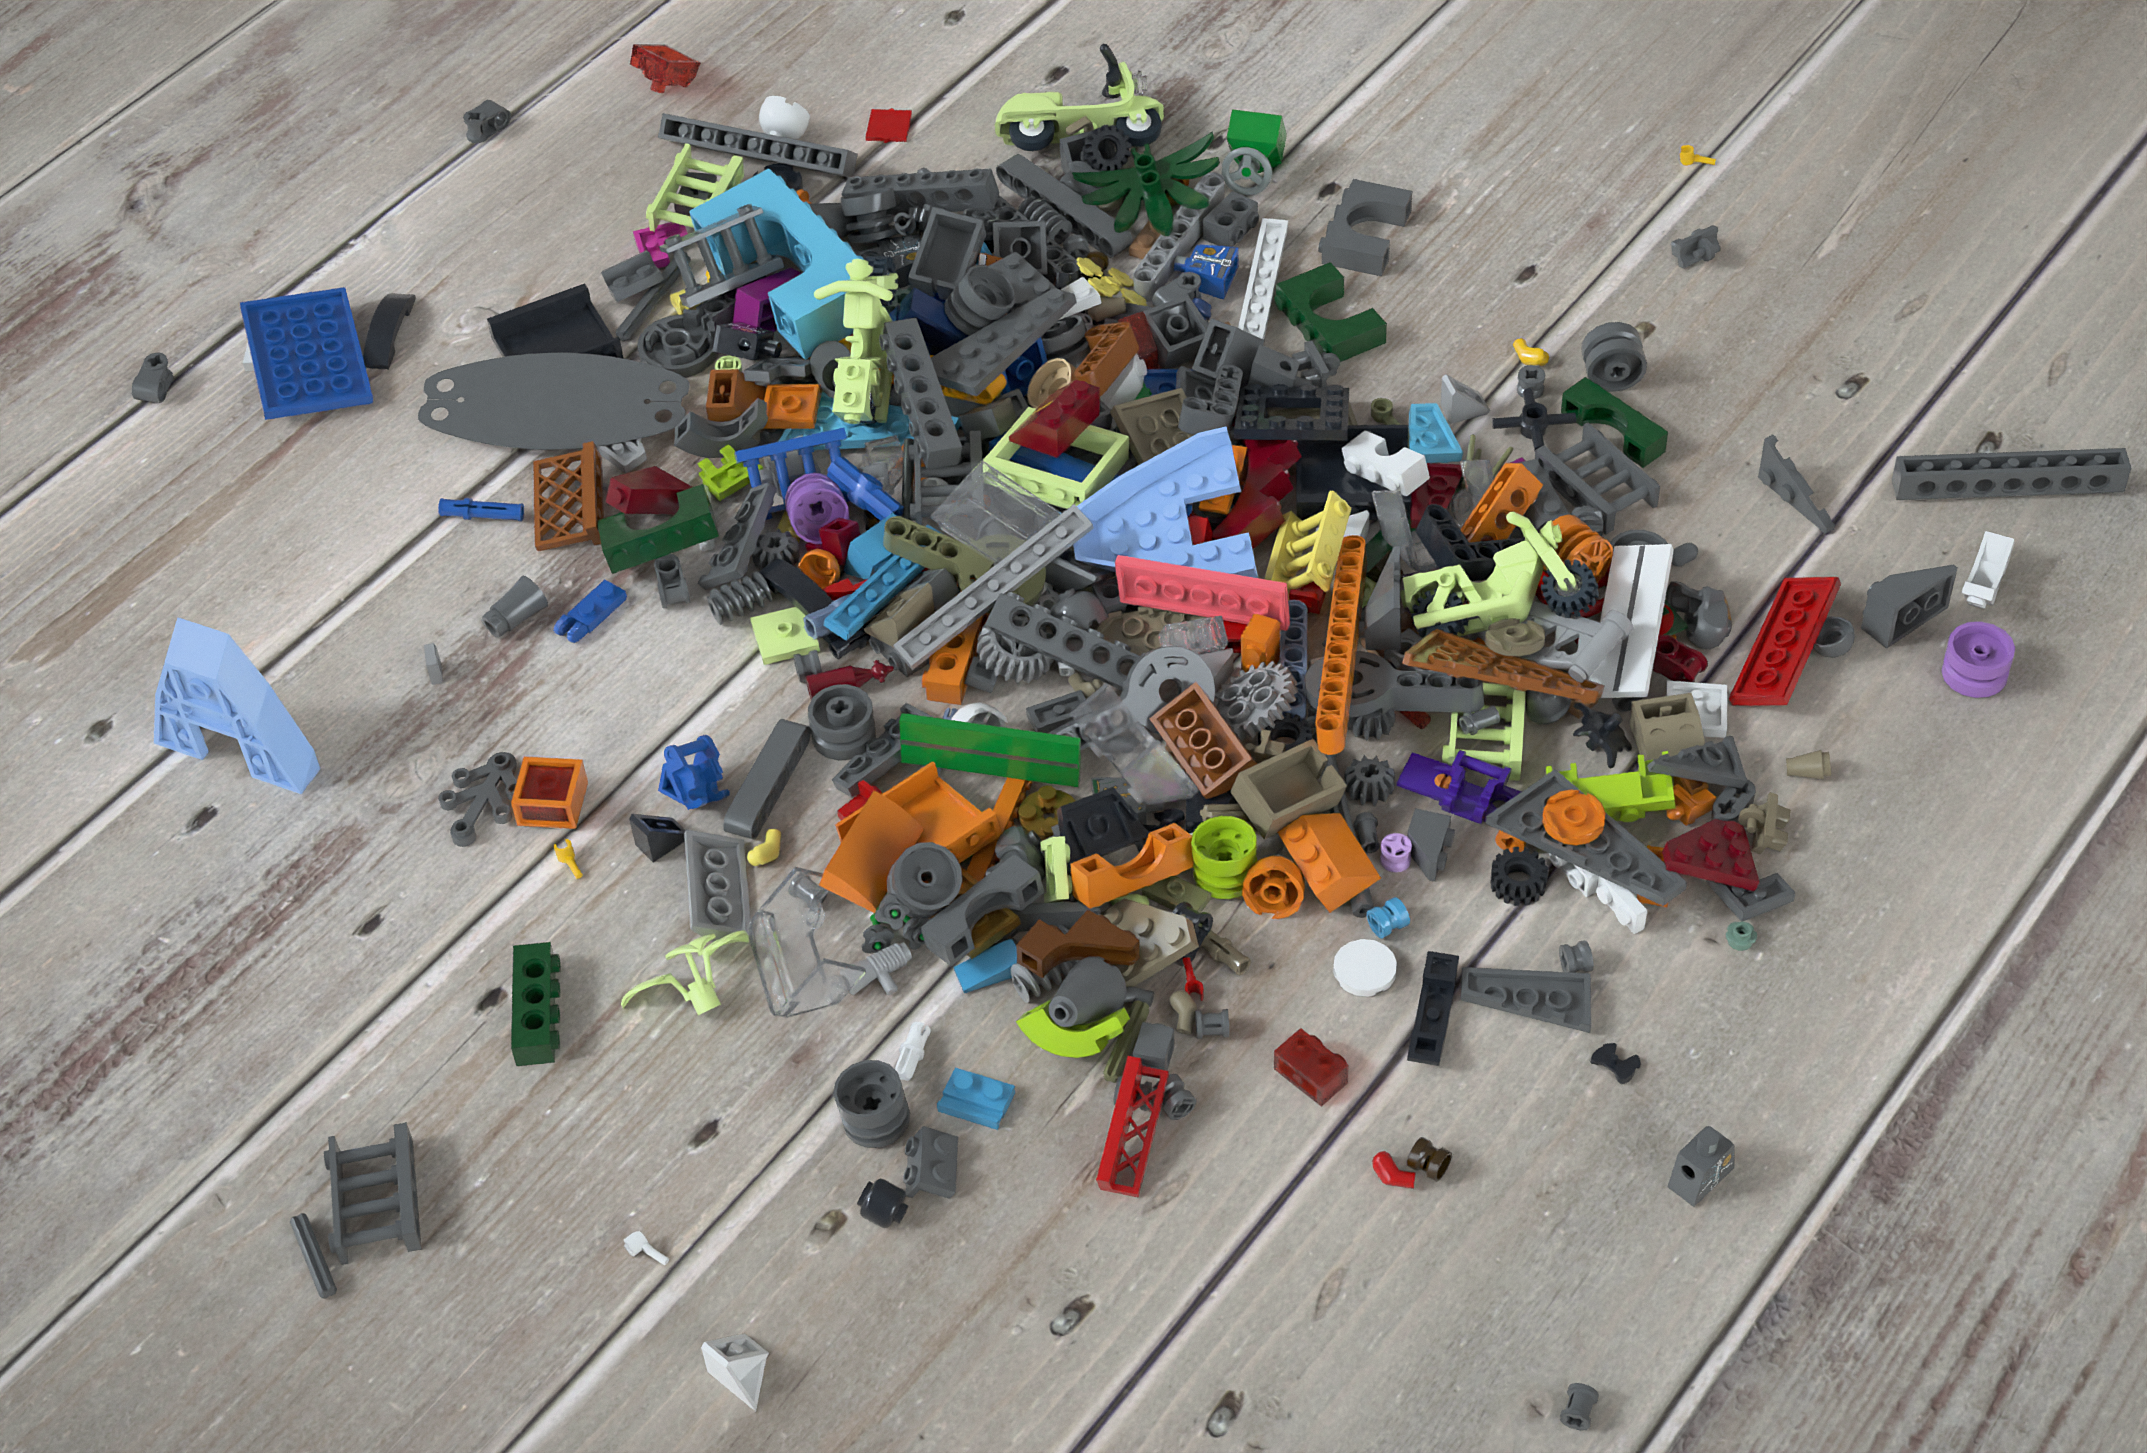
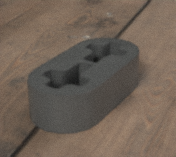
M1747 780L1741 789L1727 786L1713 804L1711 819L1735 821L1738 823L1740 811L1749 808V805L1754 802L1755 785L1750 780ZM1741 792H1745V793H1742L1738 799L1735 798L1736 794H1740ZM1729 808L1732 809V810H1731V813L1728 812V813H1726V814L1724 815V813H1725Z

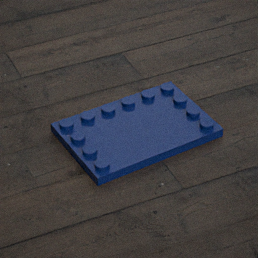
M345 287L240 302L241 314L265 420L373 403V395Z

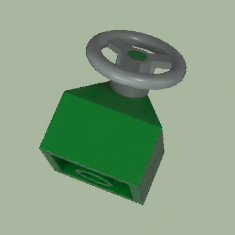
M1232 109L1226 137L1230 153L1222 163V176L1227 186L1234 192L1241 195H1255L1262 192L1269 185L1272 177L1271 168L1282 163L1287 137L1282 115ZM1234 159L1238 164V170L1229 173L1230 164ZM1264 172V177L1260 176L1257 173ZM1241 178L1251 179L1258 185L1245 188L1239 186L1234 181Z

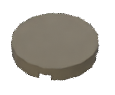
M1517 618L1503 619L1494 622L1488 627V631L1485 633V644L1493 652L1506 656L1530 655L1544 647L1545 631L1542 626L1534 621L1527 620V624L1520 623V619Z

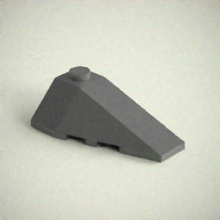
M1400 546L1393 548L1365 607V621H1359V639L1365 638L1366 650H1401Z

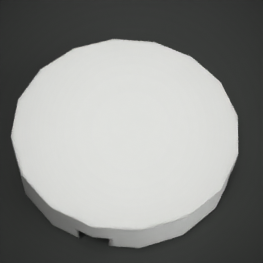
M1360 939L1351 941L1340 948L1334 959L1333 973L1335 979L1337 978L1340 986L1345 991L1356 996L1369 997L1376 995V992L1381 990L1384 992L1391 987L1396 979L1397 962L1393 952L1386 945L1375 940Z

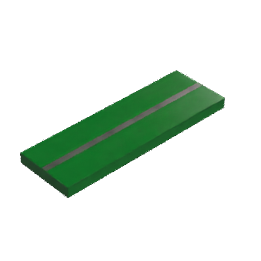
M905 713L901 714L899 724L902 763L926 766L933 761L937 768L1079 787L1081 738Z

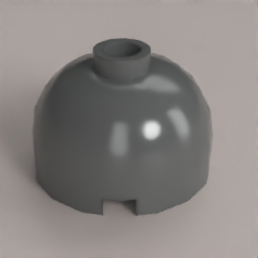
M1074 588L1058 595L1060 600L1052 606L1050 613L1051 616L1058 619L1065 616L1078 623L1076 627L1084 631L1090 628L1094 621L1097 620L1099 624L1109 617L1105 606L1095 594L1088 591L1076 593ZM1050 626V627H1051V630H1052V632H1053V634H1054V636H1055V635H1056V630H1055L1054 627Z

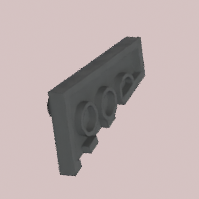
M905 703L900 708L901 713L933 717L908 703ZM901 715L896 720L891 718L884 725L885 732L879 738L872 737L866 744V751L862 755H855L832 779L836 789L853 798L859 794L858 783L864 780L870 785L879 777L886 775L892 767L901 761L899 724Z

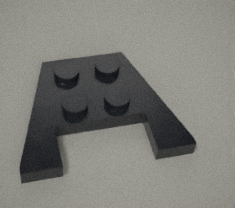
M1114 787L1061 806L1057 810L1060 837L1065 836V844H1068L1070 848V861L1067 863V875L1070 876L1071 863L1096 853L1103 857L1134 844L1140 853L1146 843L1148 834L1152 832L1142 825L1137 819L1139 817ZM1073 892L1069 894V902L1079 901L1073 896Z

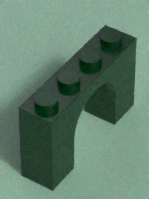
M1331 262L1276 284V296L1274 297L1276 307L1279 311H1283L1289 318L1290 323L1301 331L1307 342L1313 341L1319 354L1323 352L1336 354L1340 362L1386 343L1387 323L1373 308L1341 320L1326 319L1313 312L1318 307L1344 297V276Z
M701 484L678 492V512L668 521L652 528L642 530L631 529L623 512L598 520L602 551L611 573L614 574L719 537L713 508L704 485Z

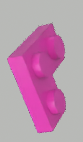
M672 222L658 225L655 232L650 231L649 227L633 231L638 252L648 251L658 269L668 266L670 263L668 254L662 252L659 246L666 244L665 239L680 234L682 237L688 234L684 225Z

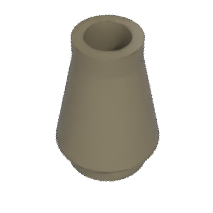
M1100 296L1102 303L1087 309L1088 315L1092 320H1096V322L1127 313L1124 297Z
M1818 750L1793 758H1786L1787 776L1824 780V777L1831 776L1829 752Z

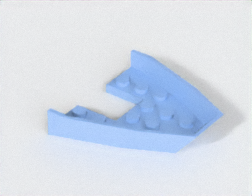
M1227 427L1201 432L1120 475L1080 503L1077 507L1093 524V529L1073 544L1075 559L1112 572H1116L1115 560L1117 555L1258 578L1249 532L1193 545L1186 504L1241 492Z
M177 618L155 693L154 744L203 760L209 752L199 726L238 739L251 777L302 794L319 772L320 766L314 749L270 684L229 634Z

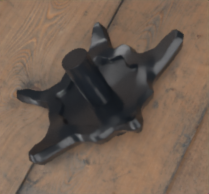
M1582 703L1574 704V708L1582 711L1584 717L1581 720L1583 726L1576 729L1573 736H1588L1590 739L1586 742L1587 748L1591 751H1595L1599 746L1603 748L1607 755L1608 767L1610 769L1615 767L1617 752H1623V748L1627 752L1632 750V745L1626 738L1624 730L1619 726L1623 721L1622 717L1617 713L1605 714L1592 710Z

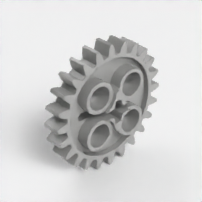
M1272 661L1266 666L1262 662L1257 669L1254 665H1251L1246 673L1240 670L1239 677L1231 676V683L1221 685L1223 691L1215 693L1217 700H1214L1213 703L1241 741L1245 739L1246 735L1253 739L1255 733L1258 731L1261 733L1262 729L1265 730V727L1270 726L1274 728V721L1276 719H1284L1282 712L1292 709L1288 703L1296 701L1294 694L1298 692L1296 688L1297 682L1287 667L1284 668L1281 663L1276 666Z

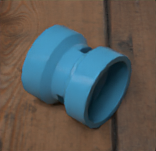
M1397 897L1386 901L1385 905L1381 908L1374 907L1367 911L1368 923L1375 935L1381 939L1390 935L1393 929H1402L1410 924L1409 913L1405 905Z

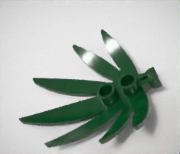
M1212 131L1198 141L1157 161L1154 160L1148 143L1144 145V154L1140 155V153L1136 152L1135 148L1130 149L1135 164L1133 168L1100 172H1072V175L1076 181L1103 187L1081 196L1082 202L1087 205L1109 204L1120 199L1130 191L1114 222L1115 232H1124L1135 223L1140 212L1141 201L1144 200L1147 216L1153 228L1159 234L1169 236L1173 230L1174 218L1166 193L1178 204L1189 209H1204L1210 205L1209 199L1204 195L1173 180V178L1183 180L1199 178L1218 167L1220 161L1219 157L1193 161L1214 140Z

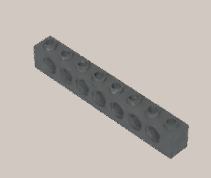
M665 113L662 114L658 138L684 145L690 144L694 147L773 163L788 164L793 167L843 177L854 176L858 153L846 149Z
M2126 448L1897 456L1892 484L1896 500L2125 492L2132 468Z

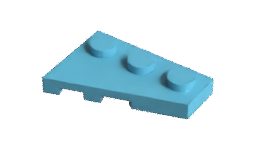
M1411 404L1409 410V449L1424 455L1426 463L1461 462L1464 452L1438 404Z

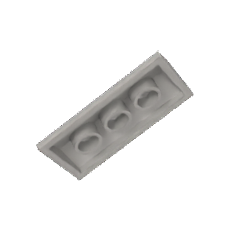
M686 829L684 838L690 929L701 936L715 934L716 938L711 940V942L741 930H745L750 939L752 933L744 839Z

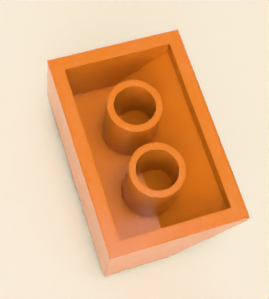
M1340 813L1302 815L1277 832L1314 894L1329 913L1381 879V876Z

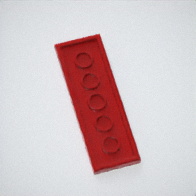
M1839 577L1784 578L1729 696L1732 706L1788 705L1840 589L1841 582Z

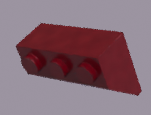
M1075 379L1052 393L1009 436V441L1058 458L1100 415V387Z

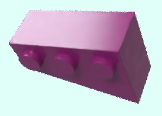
M790 267L737 288L733 323L742 322L773 331V333L777 331L768 292L802 273Z

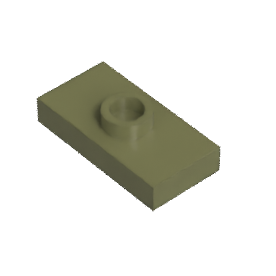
M1170 876L1151 886L1142 888V895L1172 910L1179 903L1188 902L1193 906V909L1201 913L1211 900L1210 892L1177 876Z

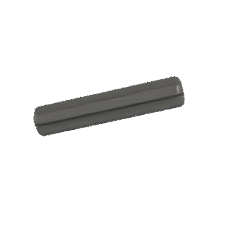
M300 1213L298 1216H293L290 1224L319 1296L326 1299L329 1296L335 1295L337 1288L307 1215Z

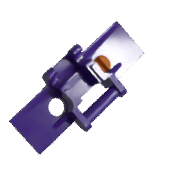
M1459 750L1452 766L1412 752L1396 786L1439 801L1438 805L1442 806L1441 810L1479 824L1486 822L1487 816L1498 809L1493 805V802L1498 800L1508 802L1522 792L1506 786L1512 768L1507 766L1504 769L1467 756L1466 752ZM1463 767L1493 778L1492 780L1489 779L1484 788L1474 785L1465 780L1466 770H1463Z

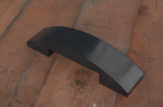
M389 293L379 303L370 323L365 342L363 359L366 368L389 370L396 352L394 341L404 316H409L416 300L415 294Z
M777 558L759 571L764 577L768 588L774 594L777 592L782 593L805 616L828 607L829 604L834 602L812 579L784 560ZM833 632L822 638L829 644L841 637Z
M1433 951L1427 952L1422 988L1407 1061L1440 1065L1457 977L1458 955Z

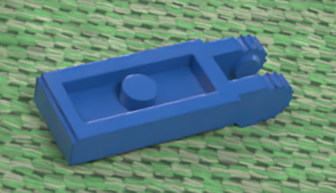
M604 579L567 615L560 617L554 625V633L561 636L567 632L568 641L577 643L587 633H591L626 600V591Z

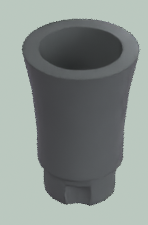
M522 575L514 586L490 607V610L482 616L481 620L490 633L499 638L507 631H512L533 614L548 607V601L541 589L530 578Z

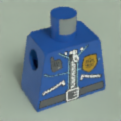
M1199 244L1195 246L1191 257L1176 256L1174 271L1198 274L1201 279L1199 292L1224 300L1239 268V248Z

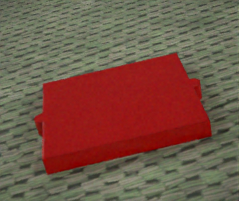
M893 108L889 110L871 109L865 136L866 141H884V143L907 142L912 110H894Z

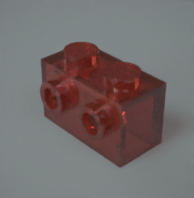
M1302 1028L1298 1029L1274 1050V1070L1321 1107L1348 1084L1349 1065L1340 1054L1331 1052L1322 1044L1318 1037L1309 1035Z

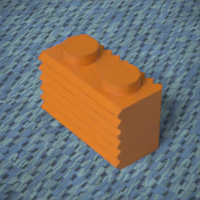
M1260 614L1252 615L1248 626L1245 627V631L1241 635V670L1245 673L1249 671L1251 665H1254L1257 669L1262 662L1266 666L1272 661L1276 665L1279 662L1280 622L1278 620Z

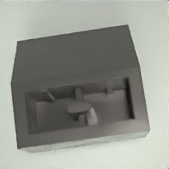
M1211 318L1192 370L1216 380L1220 366L1233 365L1242 370L1243 375L1240 387H1245L1248 385L1259 345H1263L1265 340Z

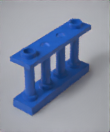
M845 427L734 452L736 464L743 463V466L747 467L751 488L762 485L758 469L759 459L770 457L771 461L775 463L784 504L772 506L765 520L772 519V513L786 510L785 496L788 487L791 485L785 462L787 453L797 451L798 455H801L805 474L817 473L812 455L815 452L814 447L825 445V449L829 450L832 463L839 456L841 457L839 447L842 446L841 441L847 439ZM839 487L843 493L845 501L849 502L850 500L847 498L848 493L845 492L841 487Z

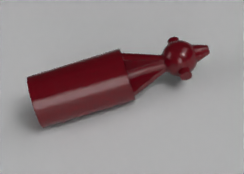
M875 660L871 669L849 665L805 676L810 699L812 700L821 690L833 685L846 684L860 688L872 678L879 680L880 683H884L887 675L894 671V667Z

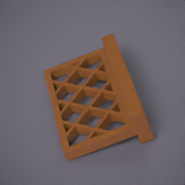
M593 441L583 443V450L533 461L536 550L543 551L592 540L594 546L601 544L597 521L604 518L602 457ZM581 460V464L574 471L567 469L572 462ZM556 468L548 477L542 475L541 469ZM563 472L569 477L559 485L554 481ZM577 480L582 485L573 493L568 488ZM551 486L556 490L547 499L542 496V493ZM562 494H565L569 499L561 507L555 504L556 500ZM577 501L582 504V507L573 514L568 510ZM550 507L556 510L549 520L542 517ZM563 515L570 518L562 528L555 525ZM576 523L583 526V532L569 533ZM550 529L557 532L552 539L543 540V536Z

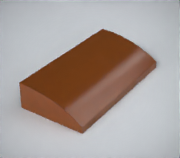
M1197 682L1149 718L1206 799L1231 790L1240 772L1257 765V762Z

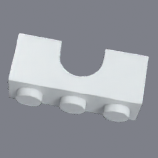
M1366 430L1342 448L1347 471L1404 496H1408L1430 478L1424 455L1404 447L1396 454L1389 456L1385 439Z

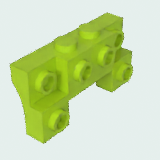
M1668 751L1662 752V755H1669ZM1644 754L1637 755L1639 771L1578 779L1576 763L1570 764L1571 770L1558 771L1585 795L1589 793L1595 796L1602 803L1605 812L1615 821L1633 822L1638 820V818H1645V812L1676 808L1672 776L1649 772L1648 764L1653 760L1645 761ZM1546 766L1547 775L1552 771V766Z

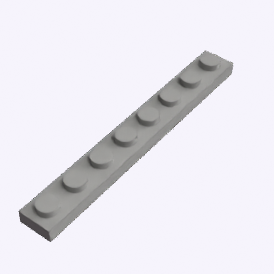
M1073 504L893 645L894 650L913 670L994 607L1000 593L1007 595L1008 592L1016 590L1093 529V524Z

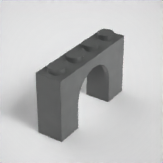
M1353 179L1349 188L1344 189L1341 205L1337 204L1335 208L1334 220L1329 221L1327 225L1326 237H1321L1318 252L1322 253V264L1331 262L1338 268L1382 277L1389 262L1390 240L1360 234L1354 231L1352 227L1366 221H1377L1405 227L1412 211L1413 191Z

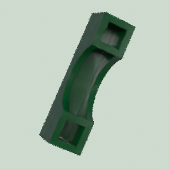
M1584 377L1563 392L1561 413L1575 412L1576 423L1580 426H1584L1588 422L1589 424H1605L1617 429L1624 436L1623 454L1642 468L1666 452L1668 431L1588 378Z

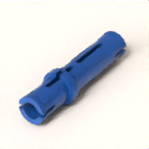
M441 498L438 505L440 516L463 517L464 520H471L472 517L523 521L524 519L523 503L473 501L472 498H465L464 500Z

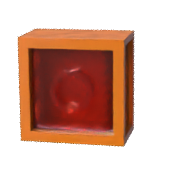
M523 757L511 801L517 826L577 828L588 785L583 759Z

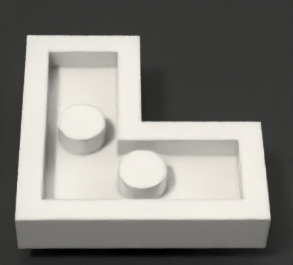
M1667 681L1666 696L1692 693L1700 715L1704 736L1726 737L1727 685Z

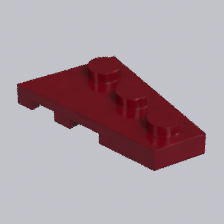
M1427 463L1430 478L1411 493V528H1417L1428 505L1437 504L1447 510L1449 509L1463 476L1465 465Z

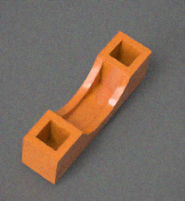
M1176 823L1150 832L1140 853L1123 865L1113 866L1097 853L1071 863L1073 896L1091 909L1193 868L1192 835Z

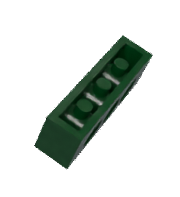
M551 942L513 946L511 1050L516 1066L555 1063V1050L560 1049L559 1031L555 1030V1024L560 1023V1008L558 1004L555 1005V998H560L561 996L559 979H556V973L561 972V962L559 954H554Z

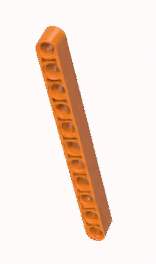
M1349 535L1343 538L1336 565L1315 722L1318 750L1327 755L1340 753L1344 750L1346 744L1359 638V621H1361L1367 572L1365 539L1358 535Z

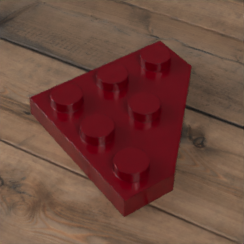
M1713 819L1667 841L1662 850L1666 870L1751 891H1755L1760 882L1745 828L1735 821Z

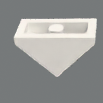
M746 1334L704 1342L701 1348L708 1373L756 1412L766 1358L769 1353Z

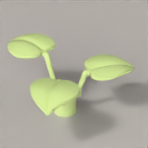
M745 930L733 932L704 948L707 942L716 938L715 934H709L694 939L688 945L685 944L673 949L665 955V958L669 960L685 953L696 980L688 985L690 991L688 992L671 973L642 982L628 991L621 1002L623 1009L637 992L653 985L667 983L673 984L684 996L686 1002L691 1000L698 1015L721 1005L714 990L716 986L713 982L710 956L722 945L734 942L748 943L749 936ZM691 952H698V956L703 955L707 981L705 977L701 979Z

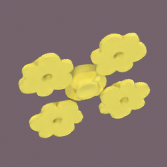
M1077 258V265L1080 267L1081 272L1090 277H1093L1094 274L1101 277L1100 279L1093 277V279L1089 278L1088 283L1093 286L1101 297H1112L1120 291L1126 303L1147 306V301L1144 297L1138 295L1133 290L1124 288L1125 286H1134L1133 280L1126 273L1116 268H1111L1107 272L1110 276H1102L1101 268L1088 258Z

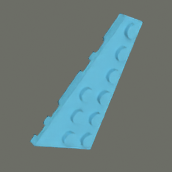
M822 392L815 429H786L778 442L793 439L800 435L807 436L844 427L847 439L841 441L842 446L839 447L840 449L902 446L904 439H914V437L910 434L909 417L904 415L902 407L889 405L887 422L849 424L832 412L834 398ZM951 416L956 431H958L960 427L959 418ZM825 445L814 447V450H828L825 449Z

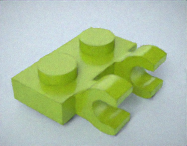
M730 445L719 450L724 456L721 459L722 467L717 469L708 458L697 463L702 469L699 472V476L703 480V485L708 486L709 492L719 501L750 483L747 467H744L743 463L736 464L735 450ZM758 464V469L762 470L763 466Z

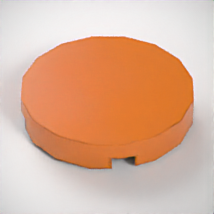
M1572 789L1560 791L1551 796L1543 810L1542 822L1545 831L1553 839L1569 845L1587 844L1598 838L1604 830L1606 813L1602 803L1595 796L1589 793L1587 795L1580 794V790Z

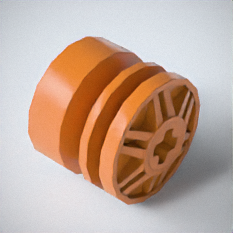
M1567 514L1552 521L1554 525L1560 526L1562 542L1558 543V549H1554L1562 562L1570 560L1571 565H1573L1574 560L1580 561L1581 566L1585 563L1589 570L1591 569L1598 583L1611 565L1613 547L1610 542L1601 537L1596 531L1591 530L1587 524L1574 515ZM1576 581L1575 586L1580 589L1582 583L1580 584Z

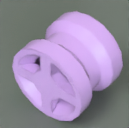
M1400 833L1389 834L1383 838L1380 862L1386 870L1402 872L1410 866L1412 850L1410 839Z

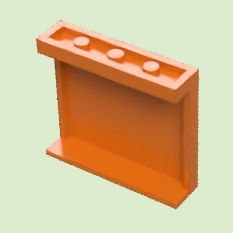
M933 761L881 794L904 809L924 829L917 843L933 842L944 846L955 855L958 863H961L1002 834L997 814L990 808L981 812L939 777L936 764ZM863 807L835 824L840 842L845 838Z

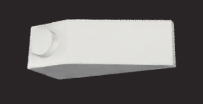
M1137 353L1108 390L1100 396V400L1110 409L1115 405L1134 401L1143 387L1147 368L1144 360H1140ZM1112 419L1110 430H1114L1117 426L1114 419Z

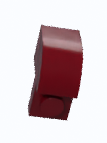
M840 517L819 528L822 544L808 542L805 544L806 551L814 549L828 551L835 556L839 567L846 563L850 542L861 535L858 522Z

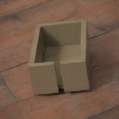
M1311 739L1240 772L1231 789V794L1263 839H1267L1277 834L1278 831L1302 815L1319 814L1338 805L1347 785L1332 765L1326 768L1320 782H1318L1328 759L1318 750V745L1314 739Z

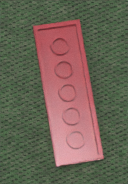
M1117 555L1115 560L1121 603L1248 624L1253 614H1260L1278 620L1280 622L1279 630L1287 631L1289 628L1290 616L1287 583Z

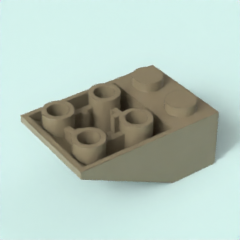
M1692 693L1632 701L1629 725L1639 754H1644L1645 761L1658 759L1664 751H1668L1671 757L1677 755L1682 749L1696 745L1703 746L1705 744L1700 715Z

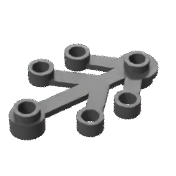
M496 753L488 759L486 765L470 771L465 768H458L453 771L452 780L457 788H465L471 782L487 777L485 782L457 793L452 790H445L438 797L441 808L447 811L453 810L457 805L474 799L463 819L455 821L450 829L455 845L466 847L474 843L477 837L474 824L488 800L492 806L496 823L506 824L511 821L512 812L510 806L503 803L496 788L499 781L503 780L506 785L507 797L512 801L514 794L512 792L515 790L517 783L514 777L517 762L511 753Z

